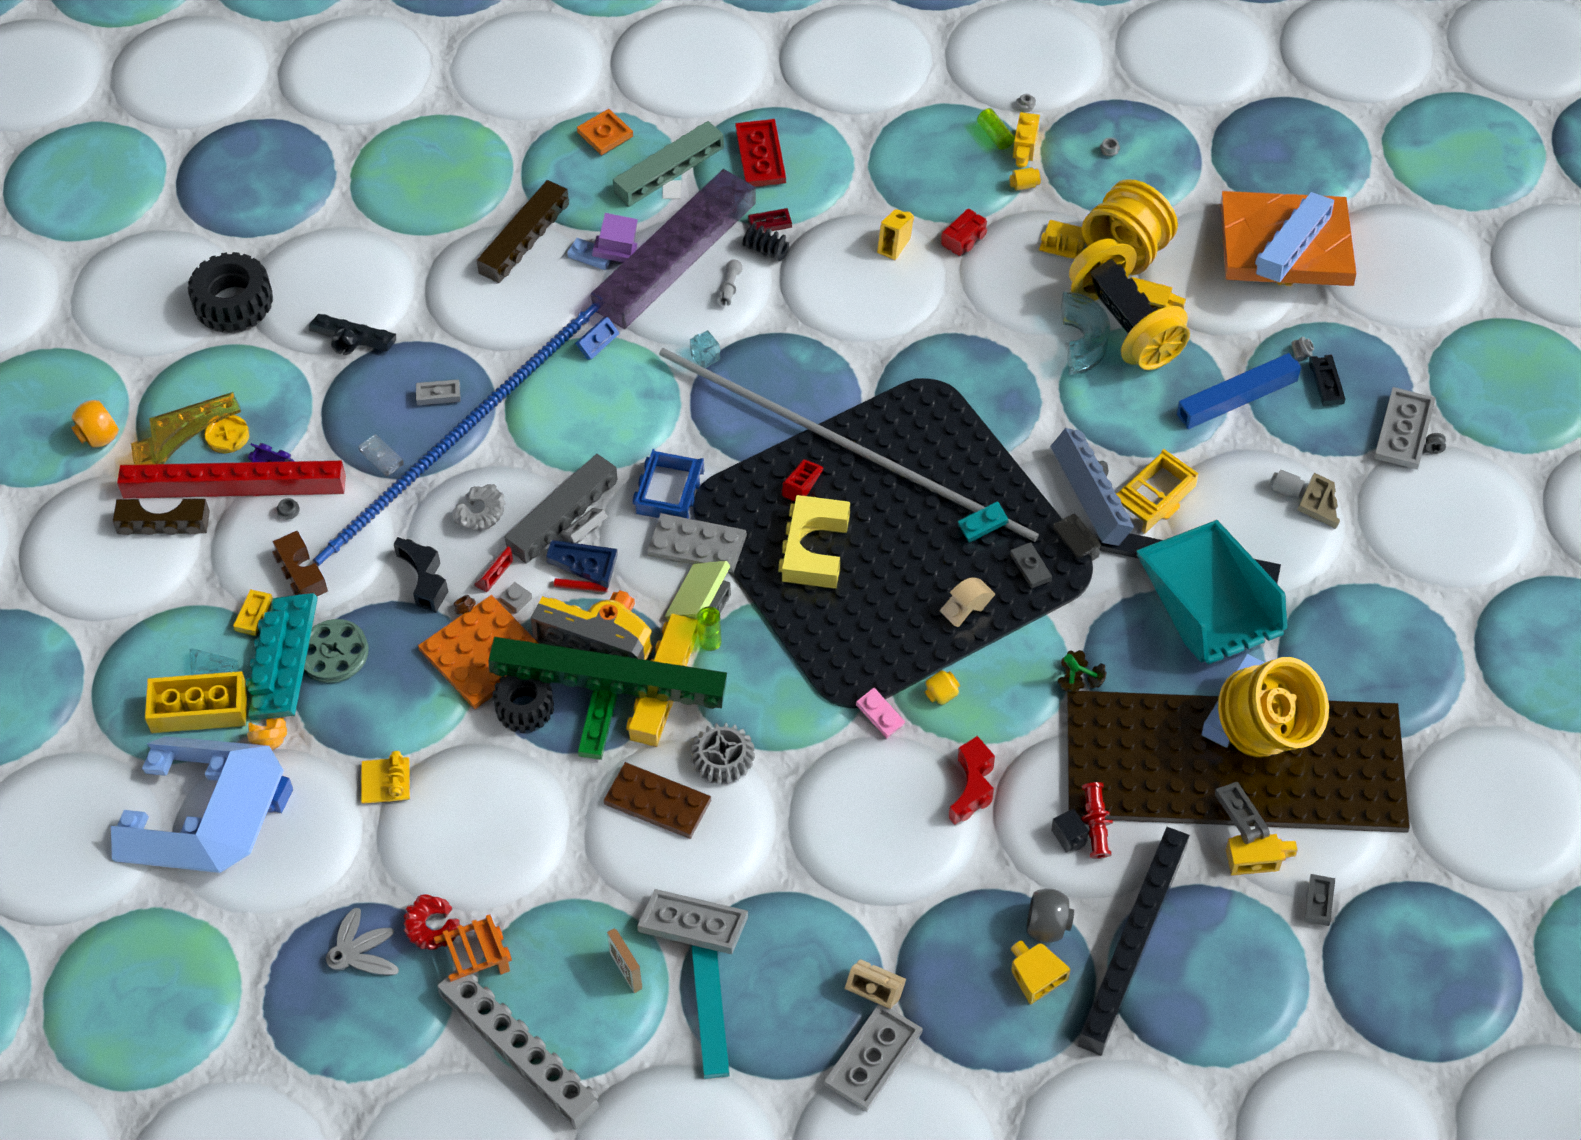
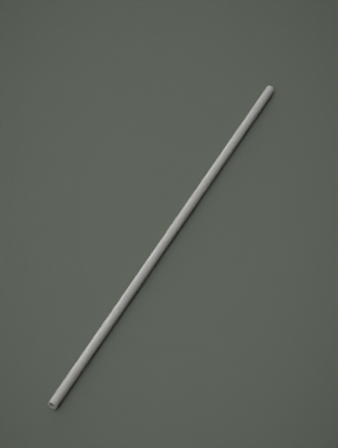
M662 348L659 352L660 356L967 509L977 512L985 508L665 348ZM1008 519L1009 523L1003 525L1034 542L1039 536L1038 533Z

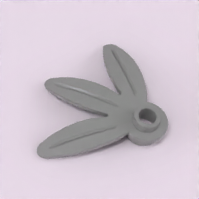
M352 909L340 925L337 946L332 948L326 956L328 966L338 971L344 970L350 965L356 969L378 975L397 974L399 969L393 963L378 956L360 954L385 942L393 935L394 930L392 928L375 929L353 940L360 924L361 909ZM342 954V958H341V959H339V960H334V958H335L336 956Z

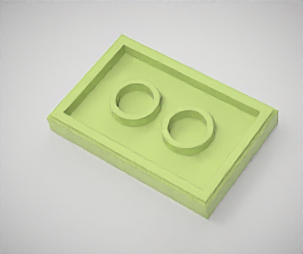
M718 561L693 564L665 617L669 620L671 614H676L693 619H703L730 568L728 562Z

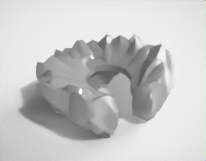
M487 484L483 487H471L469 492L465 494L466 500L472 506L475 501H482L485 504L483 511L471 513L465 504H457L452 511V517L456 524L472 530H486L500 520L504 512L503 505L506 503L503 499V493L496 489V485Z

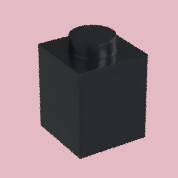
M1075 809L1053 818L1051 831L1066 853L1073 849L1079 850L1086 845L1089 830Z

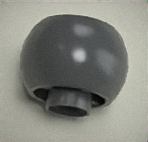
M1050 888L1033 892L1026 932L1029 936L1040 942L1052 943L1061 940L1065 930L1071 931L1074 909L1069 908V898L1061 891Z

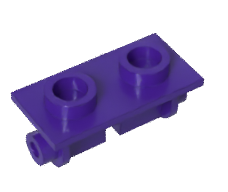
M253 443L250 444L255 448L254 452H250L248 456L251 462L294 461L290 458L291 454L283 450H279L277 453L272 451L271 446L260 443L259 446Z

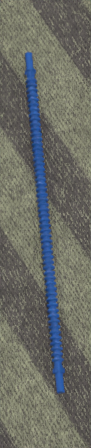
M596 300L584 312L581 311L575 320L572 319L571 323L567 324V327H563V331H559L554 338L550 339V342L546 343V346H542V350L539 349L538 354L535 353L534 357H530L529 361H526L525 365L521 366V369H517V373H513V377L509 376L508 380H505L504 384L500 385V388H496V392H492V396L487 397L488 400H483V404L480 403L479 408L476 407L474 409L475 412L471 411L470 415L466 416V419H462V423H458L457 427L453 428V431H449V435H445L444 439L440 440V443H436V447H432L431 451H427V455L422 456L423 460L419 459L418 463H414V468L410 467L409 471L405 472V476L401 475L400 479L396 480V484L392 483V488L388 487L387 492L384 491L382 493L383 496L379 495L378 500L373 501L374 504H369V508L364 509L365 513L361 512L360 517H355L356 521L352 520L351 525L348 524L346 526L347 529H342V533H338L337 538L330 540L328 546L313 559L314 563L320 566L334 552L340 551V547L343 544H347L348 539H353L352 535L356 536L357 531L362 530L361 527H366V523H370L371 519H375V514H380L379 510L383 511L384 506L388 507V502L392 503L393 498L398 497L397 494H402V490L407 489L406 486H410L411 482H415V477L419 478L420 474H424V469L428 470L429 466L433 465V462H437V457L441 458L442 454L446 453V450L451 449L450 445L454 446L455 442L459 441V438L464 437L463 434H467L468 430L472 429V426H476V422H480L481 418H485V414H489V410L497 407L498 403H501L502 399L506 398V395H510L511 391H514L515 387L519 386V383H523V379H527V375L530 376L532 372H535L536 368H539L540 364L544 363V360H548V356L551 357L552 353L557 351L556 349H560L561 345L565 344V341L572 338L573 334H576L577 330L581 329V325L587 324L590 317L602 307V303Z

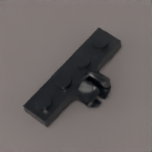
M318 313L309 323V331L332 337L331 346L338 354L343 352V355H349L359 345L388 351L396 342V333L369 327L365 324L353 323L346 319L330 317L326 314Z

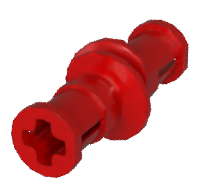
M1100 782L1082 785V790L1085 791V806L1088 814L1084 815L1081 820L1085 825H1089V839H1091L1092 848L1090 858L1093 859L1112 856L1108 848V830L1106 826L1113 824V821L1105 819L1110 812L1105 811L1102 797L1104 785Z

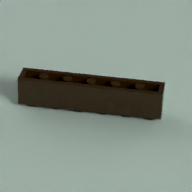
M546 180L476 260L478 273L497 283H500L504 277H507L511 269L522 260L523 255L532 249L536 240L544 235L549 225L556 221L562 210L568 207L570 201L568 189Z

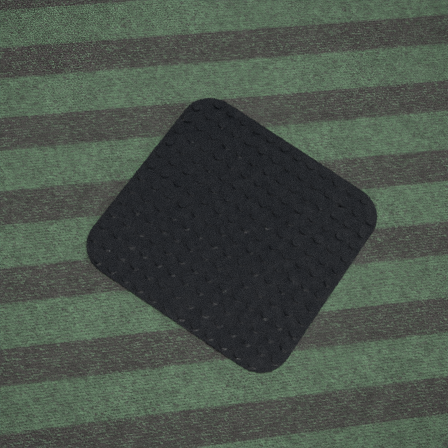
M915 378L906 381L818 425L984 507L998 501L1008 519L1039 534L1035 542L1001 526L969 543L959 527L958 521L975 513L974 511L809 429L714 474L702 483L694 497L693 510L696 520L746 530L747 536L733 573L816 691L827 701L845 708H858L856 702L873 688L886 700L1074 601L1086 591L1093 574L1091 556L1074 532L962 394L950 384L936 379ZM804 459L823 467L822 473L807 494L808 497L850 502L847 533L815 530L806 534L800 541L802 547L811 553L840 557L837 588L782 582V572L778 571L780 558L784 559L785 554L782 553L783 541L788 540L789 536L786 535L787 522L792 521V517L789 516L791 503L795 504V501L782 496L783 482ZM1030 542L1052 575V581L1032 589L1010 555L1012 549ZM968 578L981 579L995 593L994 597L982 611L972 610L959 627L954 626L940 612L942 607L952 597L950 592L959 583Z

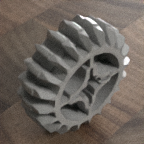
M716 723L714 729L707 726L706 733L700 731L698 738H694L693 746L691 747V762L694 764L696 772L700 771L702 778L708 776L710 783L717 779L719 785L722 780H726L730 784L731 778L739 781L740 774L746 776L747 769H751L753 766L752 761L755 759V753L753 752L754 744L751 743L750 735H745L744 729L738 731L736 724L728 728L727 723L724 724V727H719ZM720 748L722 749L723 753H725V758L723 757V754H721Z

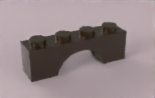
M116 499L113 524L117 534L174 535L185 533L195 535L207 533L210 510L206 499H183L176 508L166 513H151L141 506L139 499Z

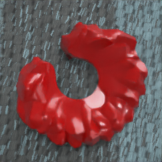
M423 894L416 898L413 905L406 908L407 913L404 915L405 921L403 923L405 925L404 932L411 943H415L421 949L436 950L441 946L446 947L447 943L445 940L436 944L434 937L442 935L443 931L448 930L450 932L458 929L457 926L460 925V920L457 918L448 919L441 929H429L426 926L427 918L433 914H443L446 918L452 911V906L446 899Z

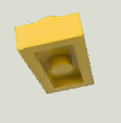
M250 589L233 625L234 630L257 636L259 631L258 622L264 618V613L268 611L273 599L272 594Z

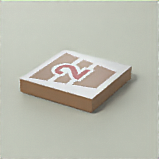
M614 928L608 931L610 955L633 992L636 993L642 990L640 966L617 929Z

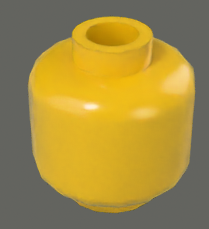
M940 670L925 682L927 690L924 692L932 703L937 701L938 704L945 705L959 694L958 688L960 684L951 671Z

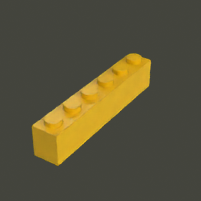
M671 614L669 622L665 621L663 625V638L658 640L656 644V657L650 661L687 666L699 633L698 620ZM637 697L634 703V716L629 717L626 730L629 731L630 741L657 747L674 701H660L656 698Z

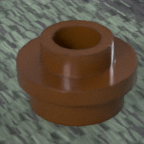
M464 595L454 602L456 614L463 615L464 613L471 612L476 604L475 599L469 595Z

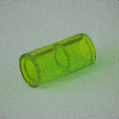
M985 109L978 115L977 123L999 150H1004L1012 145L1015 139L1014 135L993 109Z
M707 606L700 609L697 614L699 645L706 651H714L722 643L720 612L716 608Z

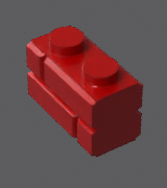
M969 208L966 209L942 232V246L958 256H961L965 251L969 252L978 239L981 240L985 237L987 233L986 218L979 214L977 215L976 212Z

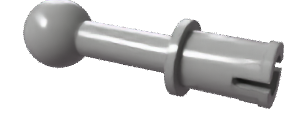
M736 259L730 260L726 264L728 276L726 282L720 285L721 292L717 300L721 306H725L726 302L727 306H729L732 296L736 293L734 281L736 275L742 272V264Z

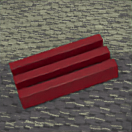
M788 208L748 215L749 226L757 223V230L760 226H764V233L768 228L772 231L792 228Z

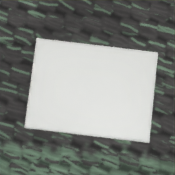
M672 180L663 185V199H681V180Z

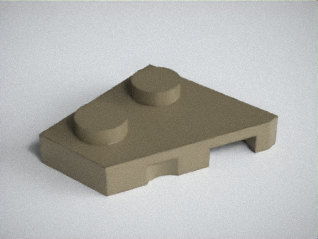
M1314 473L1297 510L1336 529L1340 519L1337 518L1336 513L1338 504L1335 497V482Z

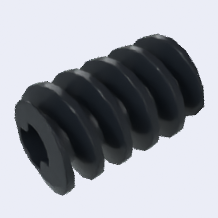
M753 223L747 229L742 245L747 246L748 249H754L763 255H769L770 258L776 257L778 261L784 259L789 249L786 235L783 234L778 239L779 232L775 231L771 236L772 230L770 228L764 233V226H760L757 230V223Z

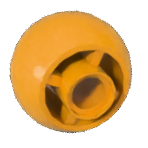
M90 400L80 404L71 417L75 424L71 427L72 431L82 444L87 441L91 447L98 448L111 443L119 431L113 418L99 400Z

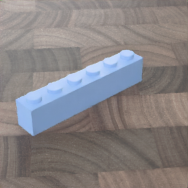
M1313 192L1306 199L1303 198L1299 208L1293 210L1291 218L1285 220L1282 229L1275 233L1273 240L1266 244L1262 253L1258 254L1255 265H1257L1256 274L1280 283L1331 218L1334 200Z

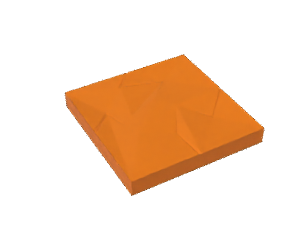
M1222 191L1220 208L1226 280L1277 282L1256 274V258L1259 253L1264 251L1266 244L1273 240L1275 233L1282 229L1285 220L1291 218L1293 210L1299 208L1302 199H1306L1308 195ZM1324 196L1334 200L1331 218L1280 283L1354 286L1357 273L1347 197Z

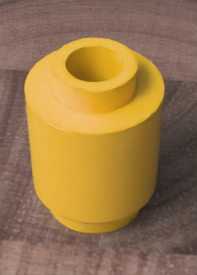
M1033 167L1013 170L1012 175H1009L1010 186L1014 187L1017 191L1035 188L1036 185H1040L1041 178L1038 168L1033 169Z

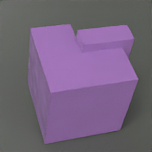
M605 213L600 236L596 235L592 256L633 264L638 244L634 243L638 219Z

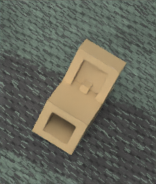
M968 578L959 583L950 592L952 597L942 607L940 612L954 626L959 627L972 610L982 611L994 597L995 593L981 579Z

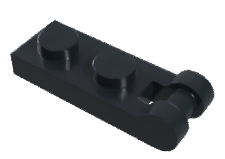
M1332 354L1324 355L1321 358L1310 356L1309 366L1313 371L1322 405L1344 404L1346 398Z

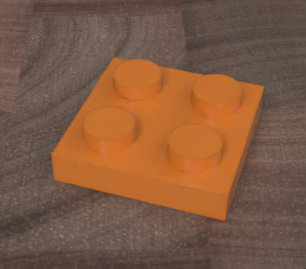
M610 109L603 111L577 127V133L600 155L605 154L633 137V130Z

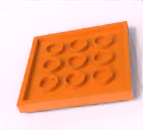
M491 594L475 605L471 612L464 613L419 644L418 648L474 709H477L493 697L494 686L496 682L500 683V678L502 677L489 673L488 660L494 637L533 643L538 642Z

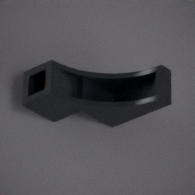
M397 537L394 542L396 557L408 562L418 574L417 585L413 592L416 606L436 613L449 592L446 579L441 575L435 574L441 564L438 551L430 546L419 545L410 539L405 540Z

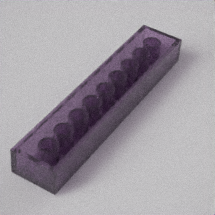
M722 169L591 293V302L598 308L597 313L603 317H608L611 322L625 330L756 204L755 186Z

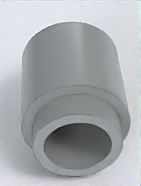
M1280 469L1279 473L1274 472L1270 485H1273V491L1291 498L1293 496L1299 498L1305 481L1301 480V477Z

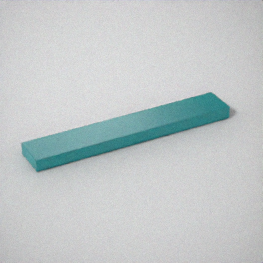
M692 945L704 1079L728 1077L730 1073L718 954L715 950Z

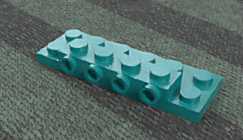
M314 593L273 598L270 612H265L264 618L258 622L260 637L254 641L256 656L250 661L251 678L246 680V688L252 694L248 715L252 720L295 716L318 600Z

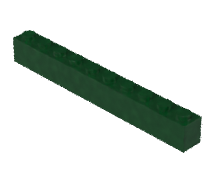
M494 637L488 660L489 673H494L498 676L508 675L522 680L534 679L544 683H560L568 687H585L593 691L605 690L614 694H631L639 698L650 697L660 701H676L684 705L695 704L709 709H722L727 683V672Z

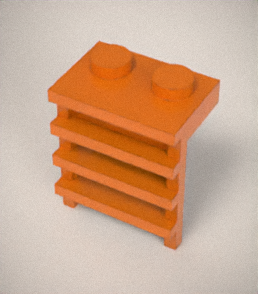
M490 914L486 915L485 919L473 920L469 925L457 926L458 929L450 932L446 930L443 931L442 935L434 937L436 944L446 940L457 972L448 975L450 982L497 965L500 974L510 971L508 962L512 961L509 949L508 947L503 948L501 941L504 938L499 926L495 927ZM472 930L475 931L486 959L485 962L480 964L476 963L465 934ZM458 935L462 939L472 967L464 970L451 938Z

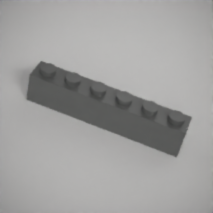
M596 453L505 536L506 548L510 547L512 554L526 564L532 558H536L540 551L547 544H550L551 540H555L560 532L567 529L572 521L578 516L583 515L593 502H597L608 488H612L618 480L616 466Z

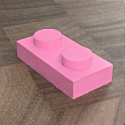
M875 688L871 689L856 702V706L886 739L905 724L903 718Z

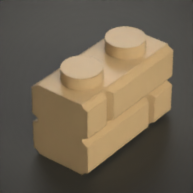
M860 959L850 970L845 990L891 1009L899 1001L906 979L878 966H871L870 963Z

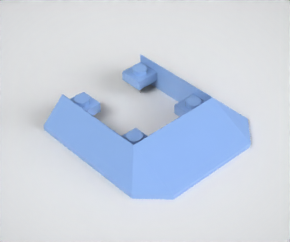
M168 736L147 743L151 749L142 767L146 774L167 776L173 760L209 763L205 776L208 780L218 782L203 818L187 816L180 833L144 829L149 818L145 812L124 810L118 825L111 826L113 861L221 873L250 855L284 771L270 746Z

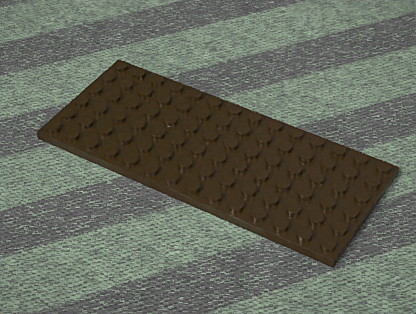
M1069 690L1067 692L1068 811L1075 809L1080 818L1088 814L1085 806V791L1082 790V785L1100 782L1104 785L1102 797L1105 811L1110 812L1105 817L1107 820L1235 826L1215 796L1217 788L1238 782L1268 827L1408 833L1410 829L1398 703L1328 700L1329 717L1327 725L1317 741L1304 748L1286 750L1267 757H1254L1238 750L1232 743L1226 748L1202 736L1204 723L1218 702L1219 696L1079 691L1072 693Z

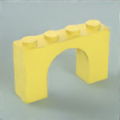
M797 495L795 504L791 503L789 516L792 517V521L787 522L786 535H789L788 540L783 541L782 553L785 554L784 559L780 558L778 571L782 572V582L837 588L840 557L811 553L802 547L800 541L806 534L815 530L847 533L850 502Z

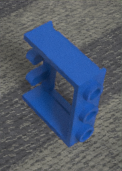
M652 449L650 457L645 459V473L639 477V491H635L632 503L636 507V514L659 518L662 513L689 519L688 509L689 506L693 507L694 491L699 489L700 474L704 475L705 472L704 458H689ZM656 466L689 472L679 505L646 499Z

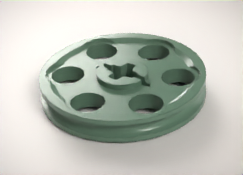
M343 619L326 620L313 626L308 648L313 647L317 650L314 654L306 656L304 672L310 678L323 683H336L355 675L365 664L369 652L368 642L361 628L353 622ZM346 630L353 631L349 637L344 638L341 636ZM330 631L329 636L326 638L318 637L320 632ZM359 646L362 648L358 654L350 653L354 647ZM319 664L325 665L323 671H313L315 666ZM340 664L348 665L345 671L339 672L336 670Z

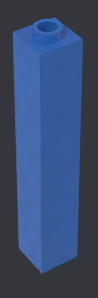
M1287 353L1180 400L1177 416L1187 429H1191L1297 382L1301 370L1300 364L1297 360H1294L1290 353Z

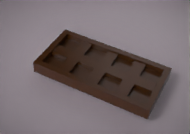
M627 762L622 766L604 798V805L688 839L692 838L711 802L710 795Z

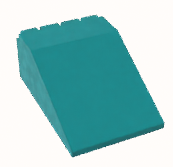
M1218 520L1137 550V556L1184 644L1201 663L1206 662L1210 665L1224 659L1223 654L1226 657H1230L1244 651V646L1250 649L1265 643V638L1270 641L1283 636V630L1288 628L1285 592Z

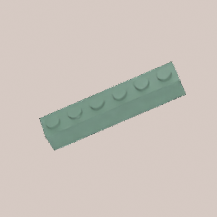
M709 121L697 126L694 130L682 135L679 139L666 145L663 149L650 155L642 162L635 164L629 170L617 175L613 179L614 194L627 206H632L724 148L723 133Z

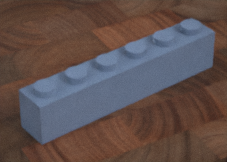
M1065 428L1050 447L1102 543L1119 546L1135 528L1130 520V516L1123 508L1121 499L1112 488V483L1107 479L1103 467L1097 461L1093 449L1085 439L1084 433L1080 430Z

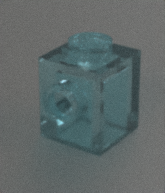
M708 330L690 339L691 356L699 366L706 368L720 360V344Z

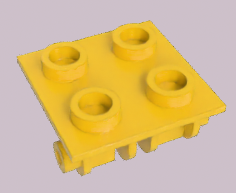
M1049 220L1046 231L1042 233L1039 251L1075 259L1083 251L1085 245L1082 227Z
M393 751L389 759L362 761V804L410 800L409 757H403L400 751Z

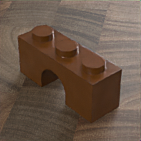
M298 530L272 541L275 548L272 551L273 557L277 564L282 563L281 571L286 580H291L290 587L294 595L314 593L316 596H320L328 592L325 579L316 563L305 567L299 566L301 563L309 560L310 557Z

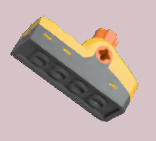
M621 590L613 592L609 600L595 603L588 611L582 610L576 605H567L558 599L542 596L530 617L533 636L539 644L648 660L653 651V646L650 643L651 629L642 619L631 612L635 605V599L630 597L627 592Z

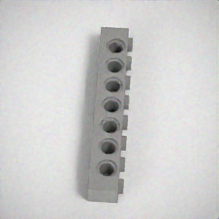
M474 974L450 982L448 976L438 984L440 997L576 1130L599 1109L597 1093L590 1086H583L577 1073L572 1069L568 1071L563 1066L562 1059L556 1053L550 1054L545 1049L546 1045L538 1036L533 1037L528 1032L529 1028L522 1020L518 1019L516 1021L511 1016V1010L504 1003L499 1004L494 999L495 995L488 987L482 988L477 983L478 979ZM467 993L474 994L471 998H463ZM485 1009L491 1010V1011H490L488 1014H486V1015L480 1014V1012H481L482 1010H485ZM500 1026L508 1027L504 1031H497V1028ZM518 1042L525 1043V1045L520 1048L513 1047ZM534 1059L542 1060V1062L537 1065L531 1064V1061ZM556 1075L560 1077L557 1081H548V1078ZM570 1092L577 1093L576 1097L568 1099L565 1096Z

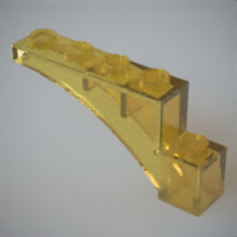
M227 393L149 418L152 437L131 443L134 464H164L178 448L197 433L220 420L240 413L241 407L234 393Z

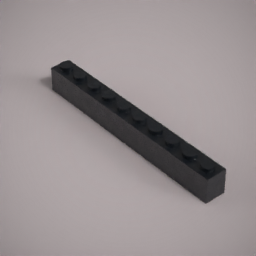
M1168 826L1166 827L1081 1031L1078 1047L1102 1056L1186 851L1189 834Z

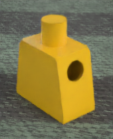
M894 209L882 220L877 249L878 254L893 260L898 258L911 238L914 215L911 212Z
M1021 940L1012 946L1011 951L1017 958L1012 962L1011 971L1030 1005L1069 980L1070 968L1045 945L1039 943L1029 949Z

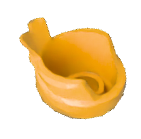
M284 717L276 718V720L273 718L267 719V726L248 723L249 732L247 733V738L250 743L270 746L272 751L283 744L284 738L287 735Z

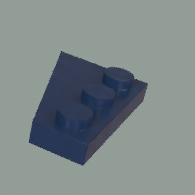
M551 540L546 555V562L605 588H609L618 551L615 548Z

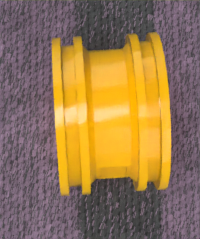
M1132 179L1117 182L1106 193L1103 203L1095 206L1082 223V234L1087 247L1099 240L1113 239L1118 244H1128L1134 248L1137 260L1130 275L1144 272L1156 258L1157 251L1162 250L1168 245L1178 229L1177 216L1168 200L1152 186Z
M1280 657L1261 665L1240 669L1231 674L1221 688L1218 712L1224 733L1238 750L1254 757H1267L1286 750L1304 748L1317 741L1327 725L1329 703L1323 682L1308 664L1300 659Z

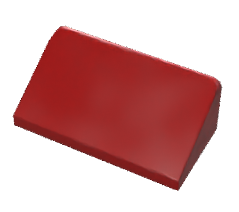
M510 547L505 548L498 554L474 583L475 587L485 592L492 588L513 562Z

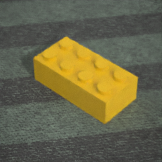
M242 671L148 678L145 720L151 733L246 726L247 688Z

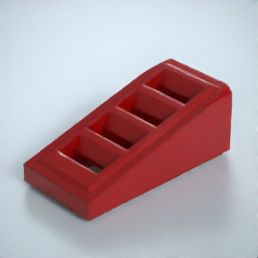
M804 459L783 482L782 496L796 501L797 495L807 496L822 473L823 467Z

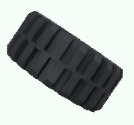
M225 252L221 253L220 256L216 257L214 255L209 257L210 260L201 262L199 264L200 267L195 268L188 281L190 301L194 313L201 323L210 329L215 328V331L218 332L225 330L228 333H235V330L244 331L246 327H253L257 325L258 320L262 321L265 318L266 313L272 307L273 294L267 271L260 261L251 258L247 254L240 255L238 252L227 254ZM227 288H246L240 294L233 297H216L218 293Z

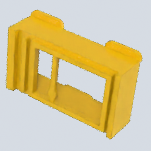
M1163 449L1151 463L1116 495L1121 499L1123 507L1143 521L1142 532L1145 534L1160 519H1169L1180 508L1179 502L1196 487L1198 473ZM1162 467L1182 481L1167 496L1146 482ZM1144 485L1157 494L1158 498L1163 500L1156 505L1136 490Z

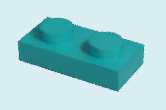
M998 501L958 521V525L969 543L1009 523Z

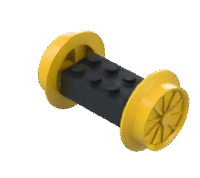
M1113 239L1099 240L1085 248L1071 264L1069 278L1072 281V296L1075 300L1083 303L1100 299L1128 334L1121 347V357L1126 363L1131 365L1138 364L1144 370H1154L1166 365L1181 353L1189 341L1190 330L1186 326L1188 321L1186 311L1180 306H1167L1161 309L1152 308L1145 293H1140L1137 290V284L1132 278L1128 279L1137 260L1134 248L1128 244H1118Z

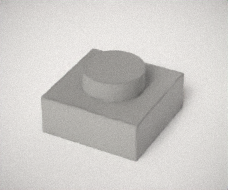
M514 582L499 597L500 602L518 613L532 599V593Z

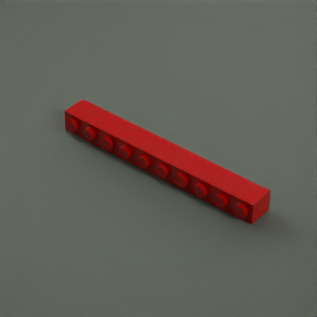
M342 460L120 465L117 484L123 499L344 494L346 474Z

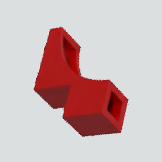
M978 736L958 748L957 760L965 771L967 785L960 798L949 808V819L954 825L961 820H968L975 811L988 807L993 800L994 788L984 776L993 770L995 755Z

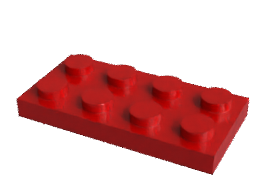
M775 119L735 123L746 188L785 184L786 173Z

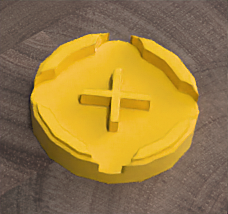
M231 414L224 415L225 417L214 418L205 429V439L212 450L223 454L233 453L247 443L249 428L244 419Z

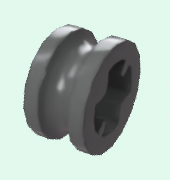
M1441 433L1429 434L1426 437V450L1435 454L1445 451L1446 437Z

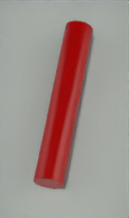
M555 578L554 587L608 592V588L594 582Z

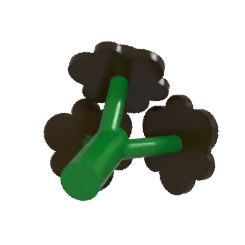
M1070 650L1061 660V665L1066 668L1067 674L1064 677L1058 678L1057 682L1061 685L1062 690L1077 693L1081 688H1084L1085 684L1082 682L1083 678L1081 675L1085 673L1089 675L1087 678L1088 683H1090L1089 687L1092 689L1095 687L1099 688L1106 679L1105 664L1100 663L1098 666H1094L1091 671L1085 668L1088 666L1085 653L1082 650L1076 652Z

